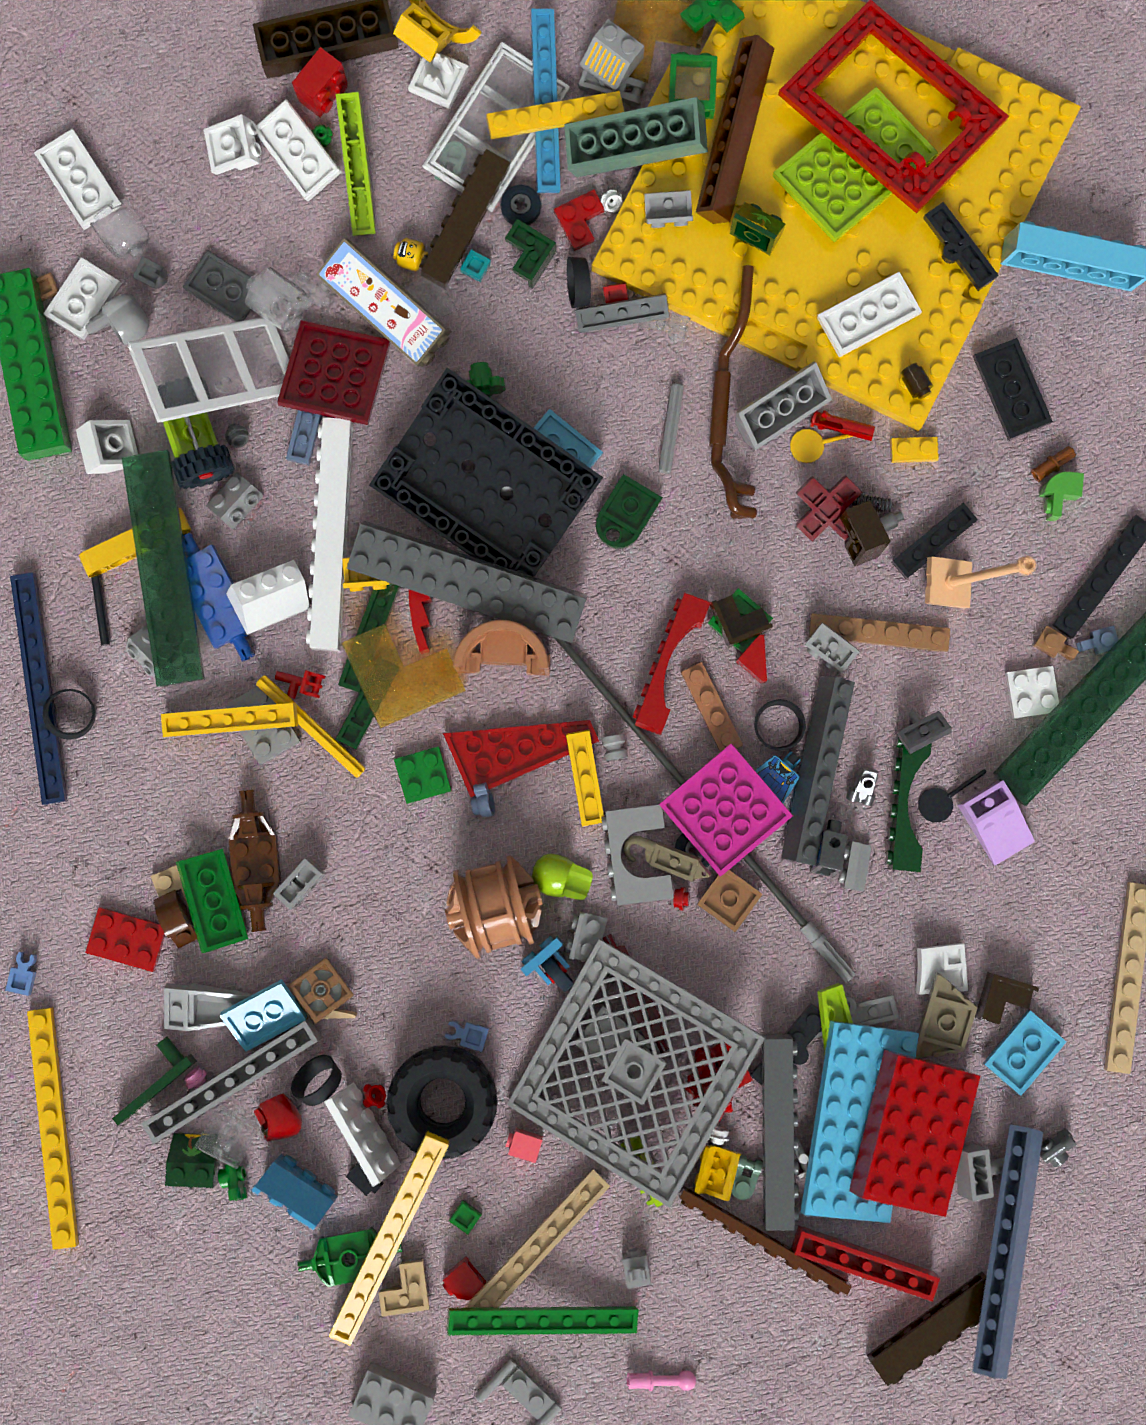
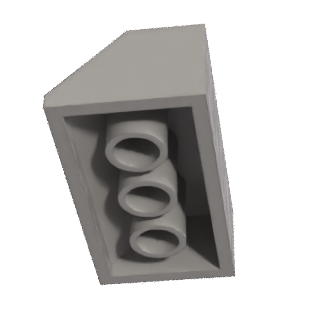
M814 361L736 412L735 424L744 442L757 450L832 401L817 363Z

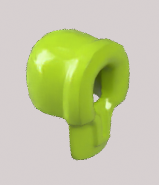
M550 853L543 855L536 861L532 870V879L534 885L538 884L539 891L547 896H565L583 900L589 892L593 874L588 869L574 864L567 857Z

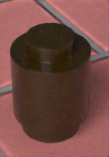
M918 363L911 364L901 372L903 376L902 381L913 398L923 399L931 393L930 389L933 387V384L923 367H919Z

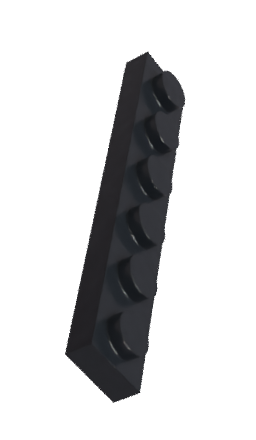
M1138 515L1131 519L1052 624L1055 628L1070 639L1074 638L1146 542V521Z

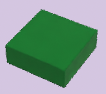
M462 1200L450 1217L449 1222L468 1235L482 1216V1213Z

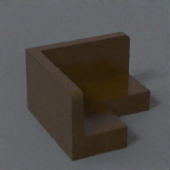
M871 501L846 509L840 517L850 538L845 548L854 567L878 558L891 542Z
M732 595L719 601L714 600L710 604L727 648L768 632L773 628L772 623L768 622L763 608L740 616Z
M987 972L975 1018L1000 1025L1006 1002L1029 1009L1033 992H1039V987Z

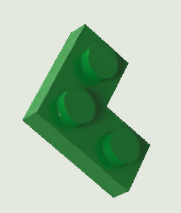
M695 0L680 13L681 19L694 33L698 32L712 19L728 33L745 18L744 13L731 0Z

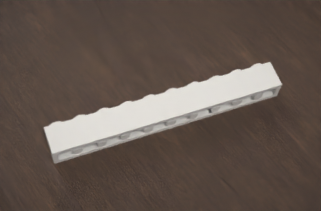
M323 417L322 425L319 424L318 437L322 439L321 447L317 448V461H320V470H316L315 480L316 484H319V491L314 495V505L318 508L317 515L313 516V529H316V538H312L311 548L312 552H315V560L311 561L310 574L314 575L313 584L309 585V598H312V607H308L307 617L308 621H311V630H307L306 643L310 644L312 650L341 651L344 601L343 583L345 582L342 558L346 557L353 423L344 419Z

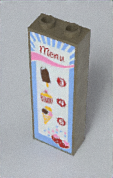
M344 238L316 273L324 283L415 365L421 367L428 366L434 360V353L437 349L444 347L449 341V335L452 331L352 241Z

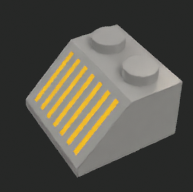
M607 19L593 37L580 63V67L616 92L643 60L644 45Z

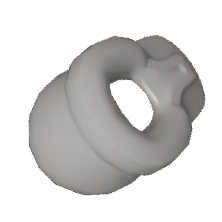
M121 294L107 301L102 306V311L90 318L85 328L88 334L91 335L110 325L120 342L127 346L128 342L139 341L147 334L149 319L132 294Z

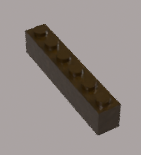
M488 149L485 150L483 155L478 154L473 164L476 169L472 175L468 174L462 185L465 189L462 195H456L452 203L453 212L451 215L447 214L441 224L443 230L440 236L436 234L430 244V247L433 248L430 255H424L419 265L422 268V277L446 289L506 177L511 162Z
M982 1271L867 1354L869 1361L887 1386L891 1383L894 1385L900 1382L904 1374L909 1370H916L923 1364L924 1359L930 1355H937L946 1343L956 1341L961 1337V1332L968 1327L973 1328L980 1323L987 1278Z

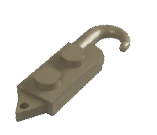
M632 836L625 841L623 851L627 859L635 862L636 859L631 855L630 847L636 844L646 848L645 859L652 867L690 882L695 881V879L712 876L701 862L702 858L642 836Z

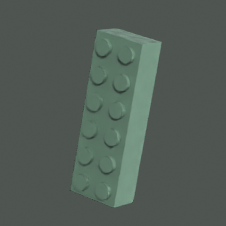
M697 97L564 124L568 170L577 178L708 152L705 109Z

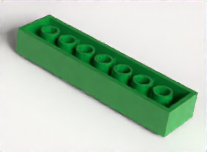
M30 268L0 274V361L18 453L27 461L72 452L47 320L44 315V305L40 297L39 283L37 282L38 276Z

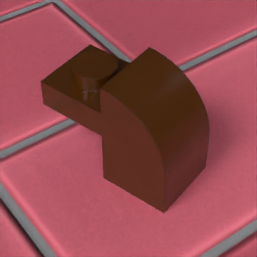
M176 890L154 899L155 912L160 926L167 938H171L178 949L197 940L194 925L187 915L186 905Z

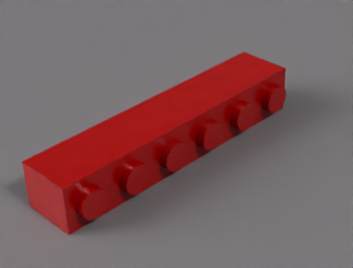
M798 1225L791 1246L794 1255L932 1302L940 1281L939 1276L932 1270Z

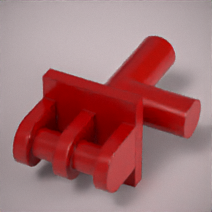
M305 670L304 677L277 671L275 674V680L290 683L287 695L291 699L296 698L299 686H301L299 693L320 698L318 693L323 688L321 685L322 679L326 677Z

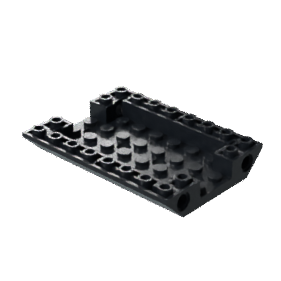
M447 367L422 404L421 411L399 444L394 446L369 486L469 556L535 577L603 477ZM429 432L436 436L437 441L434 446H428L424 442V436ZM465 460H472L474 462L475 470L472 473H467L463 470L462 464ZM503 487H510L513 490L514 495L512 499L506 500L502 498L501 489ZM546 513L551 516V525L542 526L539 523V516Z

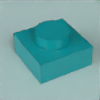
M470 250L460 268V272L481 283L491 265V260Z

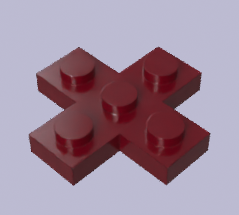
M846 475L829 491L811 476L796 491V494L811 508L795 524L796 527L813 542L830 526L845 541L849 536L840 517L846 508L863 492Z

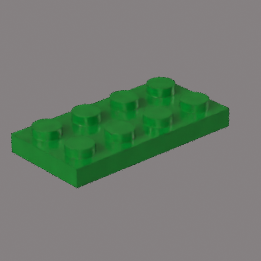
M220 849L176 862L201 953L247 940L248 935L224 850Z

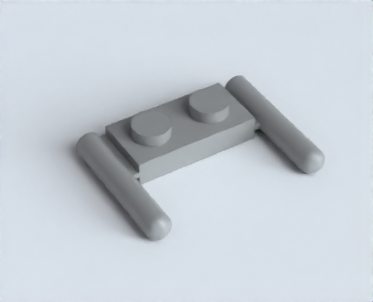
M512 1358L500 1368L476 1395V1400L482 1403L501 1383L519 1403L538 1419L534 1425H548L562 1410L561 1405L555 1402L554 1398L520 1365L518 1366Z

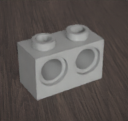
M305 858L273 895L290 910L295 909L326 873L310 858Z

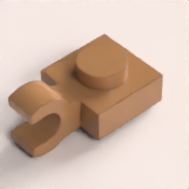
M1048 625L1045 626L1033 645L1052 658L1058 653L1069 661L1075 659L1079 652L1077 649L1064 644L1067 637Z

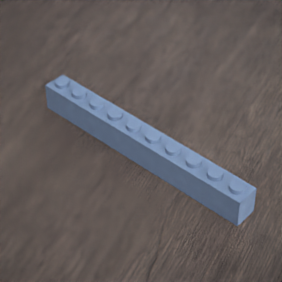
M1011 1124L1009 1126L972 1370L973 1373L995 1379H1007L1043 1139L1042 1131Z

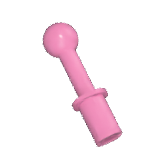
M649 1370L648 1373H627L628 1389L645 1388L652 1391L653 1386H679L682 1390L689 1391L696 1384L695 1375L688 1370L680 1372L679 1375L653 1376L652 1370Z

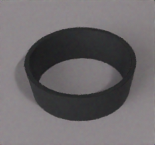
M568 257L567 288L572 309L590 304L591 281L586 258Z
M63 689L55 692L47 699L43 707L45 726L53 735L62 739L71 740L84 736L90 731L95 722L96 712L93 702L85 693L76 689ZM73 691L88 699L92 707V717L89 724L83 730L75 733H65L58 730L51 723L48 709L51 701L58 694Z
M776 699L767 702L759 709L755 717L754 728L761 743L770 749L781 751L788 750L801 741L805 733L806 721L801 709L796 704L788 700ZM775 705L791 709L799 722V731L796 738L790 744L782 747L771 746L764 742L757 729L761 713Z
M316 1056L307 1061L297 1071L291 1083V1093L308 1106L319 1105L330 1098L339 1087L342 1078L341 1070L331 1056ZM332 1068L325 1083L315 1092L304 1096L310 1081L320 1072Z

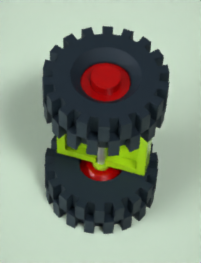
M189 377L183 380L177 379L172 383L167 382L164 386L160 385L157 387L165 409L199 402ZM200 378L209 400L211 397L205 380ZM207 412L163 422L175 457L171 465L180 488L187 489L190 487V489H193L197 486L204 487L206 484L210 485L215 481L219 482L222 478H227L229 474L234 473L235 468L228 447L225 445L220 446L217 443Z

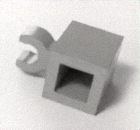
M632 1248L627 1250L626 1254H622L627 1289L651 1285L646 1251H640V1248Z

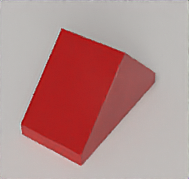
M759 635L736 661L759 683L767 682L764 635Z

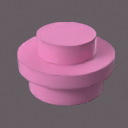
M199 1067L191 1070L184 1078L186 1087L188 1089L193 1087L194 1089L199 1088L206 1081L205 1076L207 1072Z

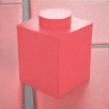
M516 1128L515 1133H509L505 1147L510 1148L508 1155L536 1163L543 1136Z

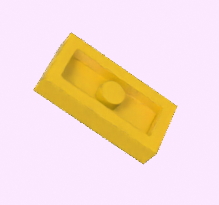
M938 437L891 438V463L938 461Z

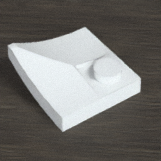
M963 943L917 948L916 994H930L936 972L944 976L959 991H968L965 945Z

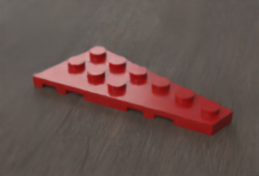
M590 720L443 733L471 798L476 796L473 786L476 784L487 783L488 790L568 756L567 733L589 730L592 745L599 742Z

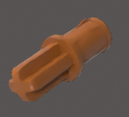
M1067 446L1054 456L1049 455L1045 462L1031 470L1034 479L1040 482L1054 471H1060V467L1076 457L1074 449Z

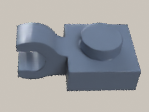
M1114 626L1092 631L1089 633L1091 639L1076 643L1079 652L1094 648L1096 655L1121 648Z

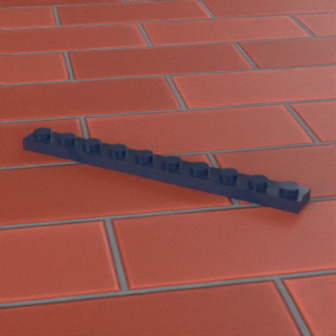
M31 572L10 576L41 802L42 805L67 802L59 737L53 735L43 721V707L53 693L36 574ZM52 700L49 705L48 714L51 723L57 728L54 700Z

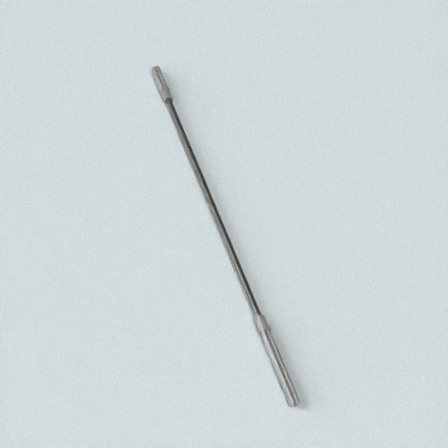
M554 638L680 786L687 780L645 731L635 726L636 721L573 647L566 641ZM749 853L743 857V860L801 926L800 931L811 942L810 944L813 948L818 950L844 982L850 981L855 976V972L828 942L827 937L811 921L807 922Z

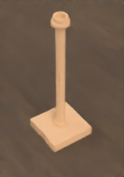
M1023 556L1016 563L972 572V562L928 557L925 604L964 609L970 608L971 582L1017 572L1028 575L1035 570L1036 562L1032 557Z

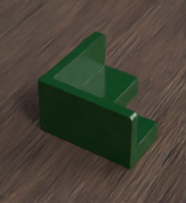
M517 219L505 237L506 242L523 252L512 268V272L527 280L528 287L533 289L556 253V242Z

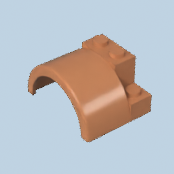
M492 620L476 626L463 637L456 649L453 667L457 673L481 674V664L527 666V675L550 676L551 657L547 655L544 645L537 635L526 626L510 620ZM480 643V653H476L474 648ZM528 645L533 649L532 655H528Z

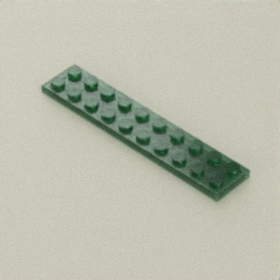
M161 450L122 457L156 687L205 680L170 451Z
M1146 612L993 772L1000 781L1004 780L1010 792L1022 805L1027 806L1146 680Z

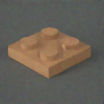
M728 870L721 877L719 875L716 876L697 905L736 932L763 894Z

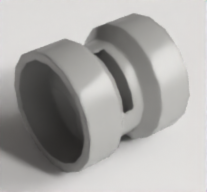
M624 734L601 738L602 745L607 749L604 754L606 761L628 757L627 750L623 748V743L625 742Z

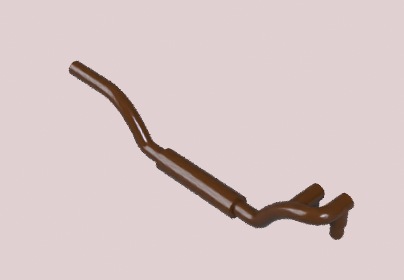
M751 265L742 266L738 316L731 334L719 352L717 371L714 372L709 437V446H712L711 466L722 481L732 519H754L757 515L755 507L741 505L737 496H753L755 486L734 481L732 475L722 462L723 447L726 446L730 396L731 373L728 372L729 358L744 333L750 315L754 267Z

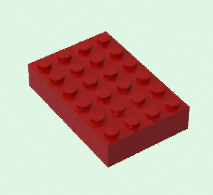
M884 1050L849 1191L862 1199L946 1217L981 1076L964 1069Z

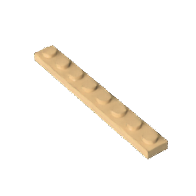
M1127 882L1104 1070L1131 1074L1146 953L1145 884Z
M591 1169L464 1307H500L607 1191L610 1185Z

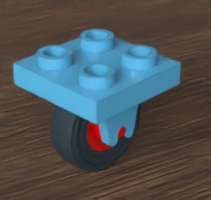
M550 935L540 944L541 950L535 954L532 951L521 961L524 965L520 970L526 977L535 970L547 985L556 983L565 992L574 985L572 979L566 973L570 965L557 951L563 945V941L558 935L554 939Z

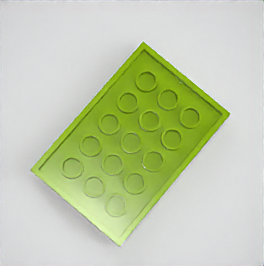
M877 87L842 115L897 163H900L910 152L915 151L924 157L927 165L938 154L933 146ZM822 132L773 173V177L834 243L893 194ZM912 162L910 165L916 169V165Z

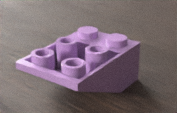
M1004 780L996 781L957 805L994 866L1035 842L1022 812Z

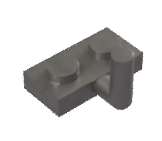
M910 711L908 713L910 726L898 731V737L911 754L952 733V729L940 711L923 719L919 717L916 711Z

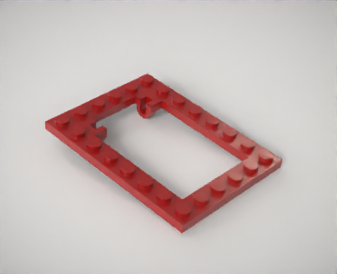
M869 0L778 93V96L916 214L1009 118L1008 114L872 0ZM870 34L956 105L949 112L948 119L952 122L959 116L962 119L959 126L962 132L928 167H926L924 157L915 151L910 152L900 163H897L814 92ZM912 162L916 165V169L910 165Z

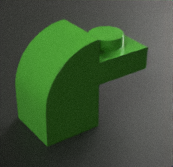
M1062 472L1052 477L1043 485L1039 497L1048 498L1044 503V513H1047V521H1056L1062 517L1063 499L1076 501L1082 497L1084 473Z

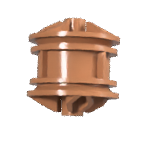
M512 855L506 856L507 863L504 867L501 861H496L495 864L472 870L466 869V877L462 876L458 869L453 871L454 881L449 887L446 904L449 906L445 909L446 919L450 930L455 929L453 930L455 936L476 959L482 957L481 950L483 947L487 953H491L492 950L509 945H521L522 937L527 938L529 944L535 943L533 932L538 927L541 916V908L539 907L543 905L538 884L532 885L534 884L532 877Z

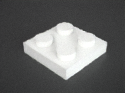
M1053 666L1005 673L1012 719L1061 712Z

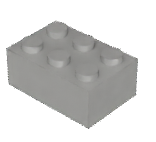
M371 1362L348 1416L367 1425H424L434 1402L436 1390Z

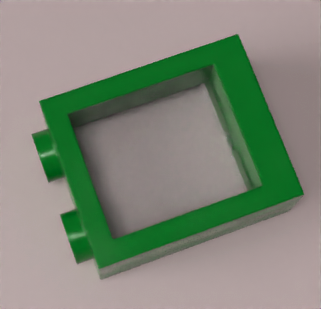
M686 52L671 54L668 103L697 97L704 105L705 119H713L716 99L717 56H712L709 53L689 55Z

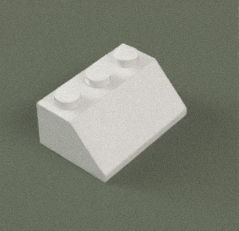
M294 560L234 583L226 593L247 635L304 612L310 607L305 580Z

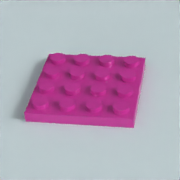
M732 743L659 804L720 877L793 816Z

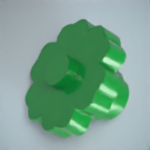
M477 362L470 365V380H466L489 397L506 391L504 377L492 376V369L487 362Z

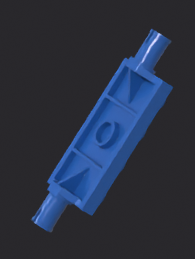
M192 533L185 534L184 539L180 537L178 540L188 557L172 568L214 649L230 643L236 648L242 662L248 660L249 657H254L255 653L246 639L247 634L226 594L234 582L214 545H209L200 550Z

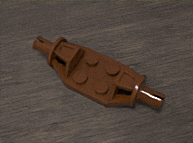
M254 790L239 791L241 812L232 815L234 822L229 836L232 882L242 905L240 909H248L250 911L251 932L266 931L264 909L273 906V893L281 883L277 834L265 818V812L255 811ZM255 817H257L258 822H259V825H260L261 832H259V833H258V829H257ZM263 887H266L265 902L262 903Z

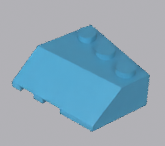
M283 1154L270 1165L251 1190L257 1195L261 1191L265 1193L269 1198V1202L276 1207L277 1205L280 1207L284 1205L287 1207L286 1211L290 1216L312 1230L315 1229L338 1197L334 1194L335 1190L325 1183L322 1185L315 1180L316 1176L308 1169L302 1170L297 1166V1161L289 1155L284 1156Z

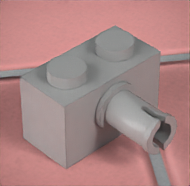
M975 1143L964 1145L956 1174L958 1195L971 1201L994 1197L992 1175L1002 1174L1004 1158L990 1161L989 1149Z

